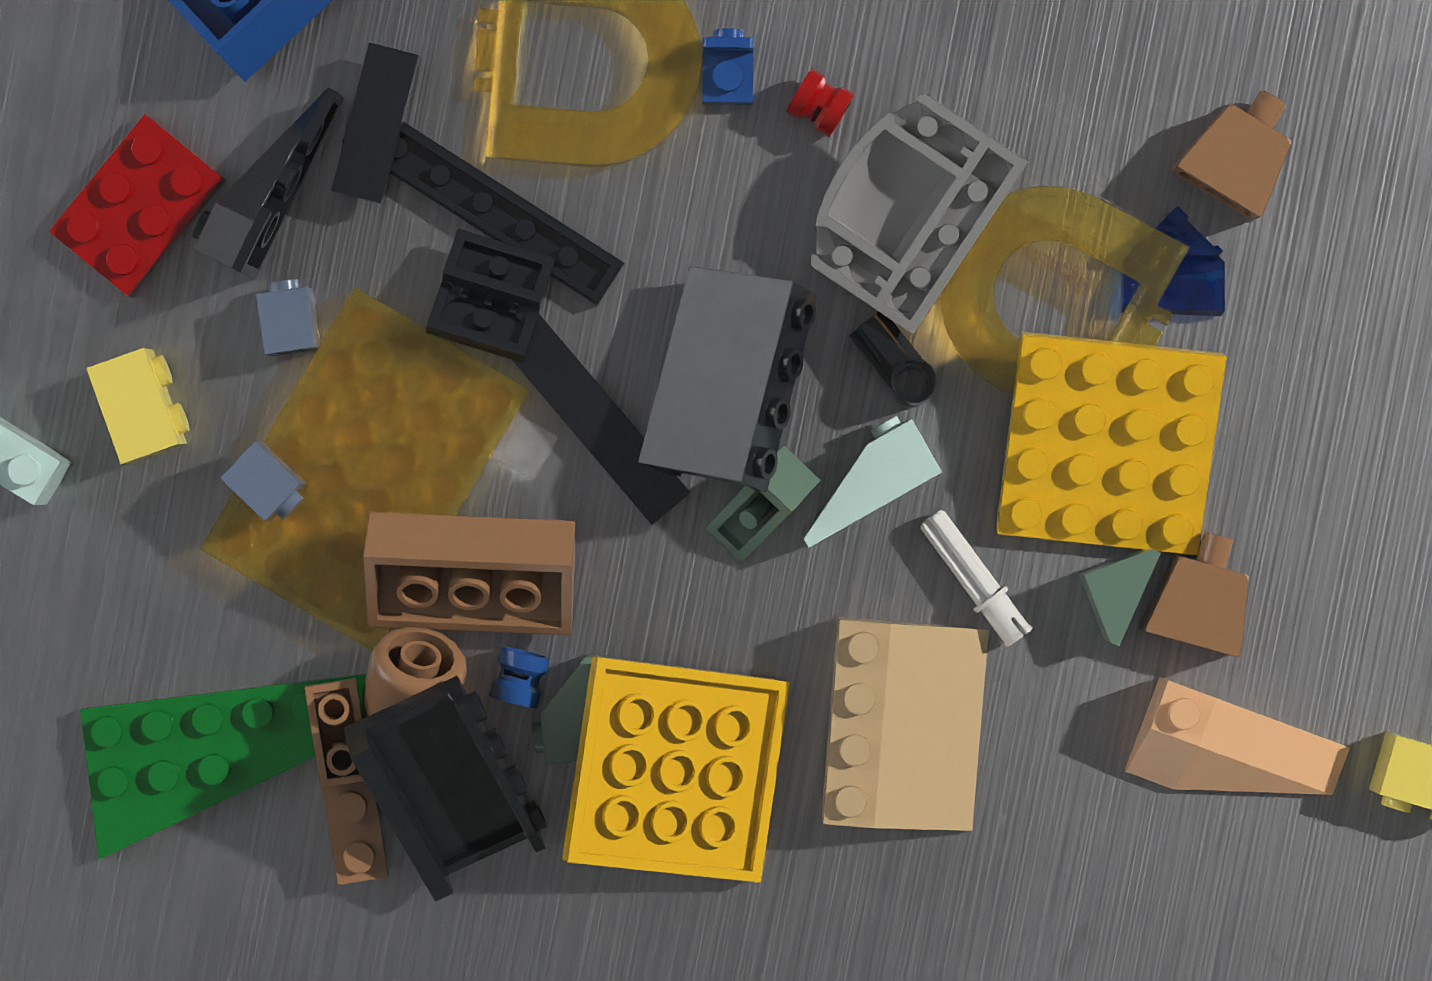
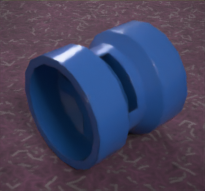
M502 646L498 658L501 671L499 677L492 681L489 696L515 705L538 708L541 696L538 684L540 677L547 673L550 658L529 651ZM512 672H516V673H519V674L528 675L529 678L523 677V676H519V675H515V674H511V673H512Z

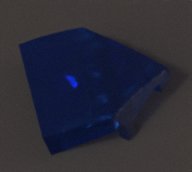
M1179 206L1175 207L1146 237L1137 242L1131 248L1129 254L1124 257L1121 273V312L1222 316L1224 313L1225 262L1220 258L1223 250L1218 245L1213 246L1188 221L1189 216Z

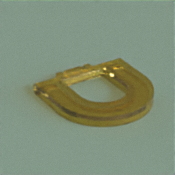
M499 0L498 10L480 9L479 23L496 24L495 30L478 29L475 71L492 72L491 78L474 77L473 90L476 92H491L486 158L582 167H607L627 163L646 155L664 143L683 122L693 104L701 74V47L695 21L684 0ZM524 3L605 9L618 13L628 19L642 35L648 52L646 74L635 94L623 104L605 111H581L515 105Z
M1040 185L1017 189L1008 193L941 293L940 301L944 324L950 340L964 362L983 380L1013 396L1021 337L1017 336L1005 325L997 311L994 300V286L997 275L1009 256L1019 248L1033 242L1045 240L1059 241L1081 250L1140 282L1108 341L1155 346L1163 332L1150 325L1149 320L1153 318L1166 326L1173 314L1168 309L1165 310L1158 306V303L1190 247L1088 192L1059 185Z

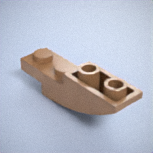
M356 678L305 686L338 885L389 877L379 805L350 758L344 727L364 719Z

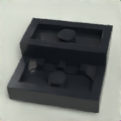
M458 228L443 270L442 282L426 325V333L523 363L550 281L555 258Z

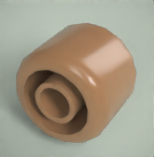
M404 627L390 631L377 641L370 655L362 691L364 712L367 716H370L455 676L459 677L464 687L467 676L465 656L454 641L440 632L423 627Z

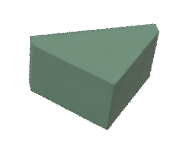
M1149 548L1140 549L1078 573L1103 640L1120 646L1161 553Z

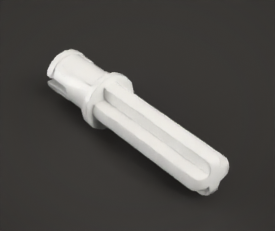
M942 510L937 511L923 521L920 525L922 532L977 605L973 610L976 613L979 611L983 613L1004 642L1005 647L1011 646L1021 639L1023 634L1030 632L1033 629L1032 626L1026 622L1005 592L1009 590L1005 585L1002 588L999 586L946 512Z

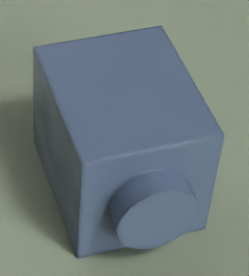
M298 279L270 282L268 283L269 292L256 294L265 355L279 356L322 349L313 289L307 286L299 287Z
M255 441L220 477L264 521L273 520L277 515L282 520L286 519L304 500V497L298 492L307 484L263 441Z

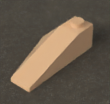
M1159 677L1124 771L1168 788L1179 790L1333 795L1350 747Z

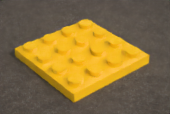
M1021 331L996 522L997 534L1142 550L1149 548L1161 552L1198 555L1227 356L1224 353Z
M592 656L562 860L568 863L761 883L790 682L780 679Z

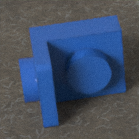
M733 28L714 29L713 37H703L702 104L753 105L754 38L744 37L743 30Z

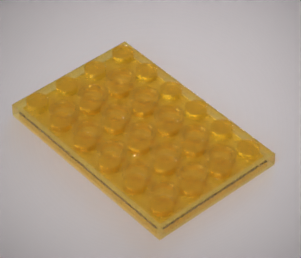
M354 287L263 441L307 483L298 492L304 497V500L286 519L282 520L277 515L273 520L264 521L233 492L200 550L373 651L377 641L385 636L391 627H368L363 555L370 512L457 516L531 391L446 340L427 334L424 327Z

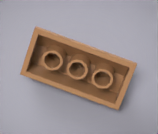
M370 512L363 555L368 627H423L436 630L572 635L575 521Z

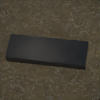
M369 42L331 191L383 205L420 60L419 55Z

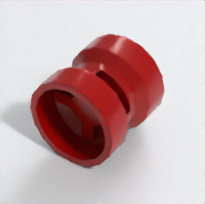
M811 68L791 100L786 112L798 120L807 118L815 124L818 132L830 138L855 94L844 87H832L826 83L824 75Z

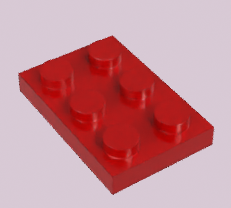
M144 114L49 232L125 295L131 297L224 184L226 179L149 116Z

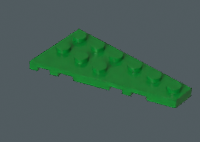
M366 673L80 709L98 859L100 860L316 757L304 687L356 678L363 718H366L368 716L364 712L362 697Z

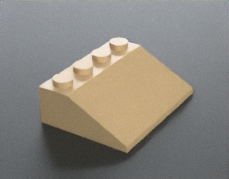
M837 617L821 812L823 824L877 829L972 831L988 629Z

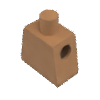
M1265 91L1259 92L1248 112L1229 104L1174 164L1170 172L1250 221L1260 218L1265 211L1291 145V140L1273 129L1285 110L1286 104Z
M1204 532L1196 560L1173 555L1141 620L1139 629L1240 658L1249 577L1246 574L1226 569L1234 540Z

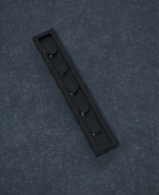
M403 123L390 174L490 238L555 258L551 277L599 306L625 265L623 261L407 123Z
M539 314L524 362L512 361L650 524L653 525L691 492L677 476L663 474L638 463L644 437Z

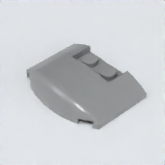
M926 93L914 98L917 102L900 108L892 114L889 113L878 121L844 159L823 198L815 227H817L816 255L811 254V266L912 334L915 333L1029 163Z

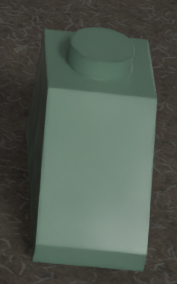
M785 446L777 452L778 465L775 474L770 479L768 490L761 492L744 486L705 527L741 563L794 511L821 481Z
M597 653L587 654L540 713L541 722L532 723L535 752H545L546 765L577 760L592 656H597Z

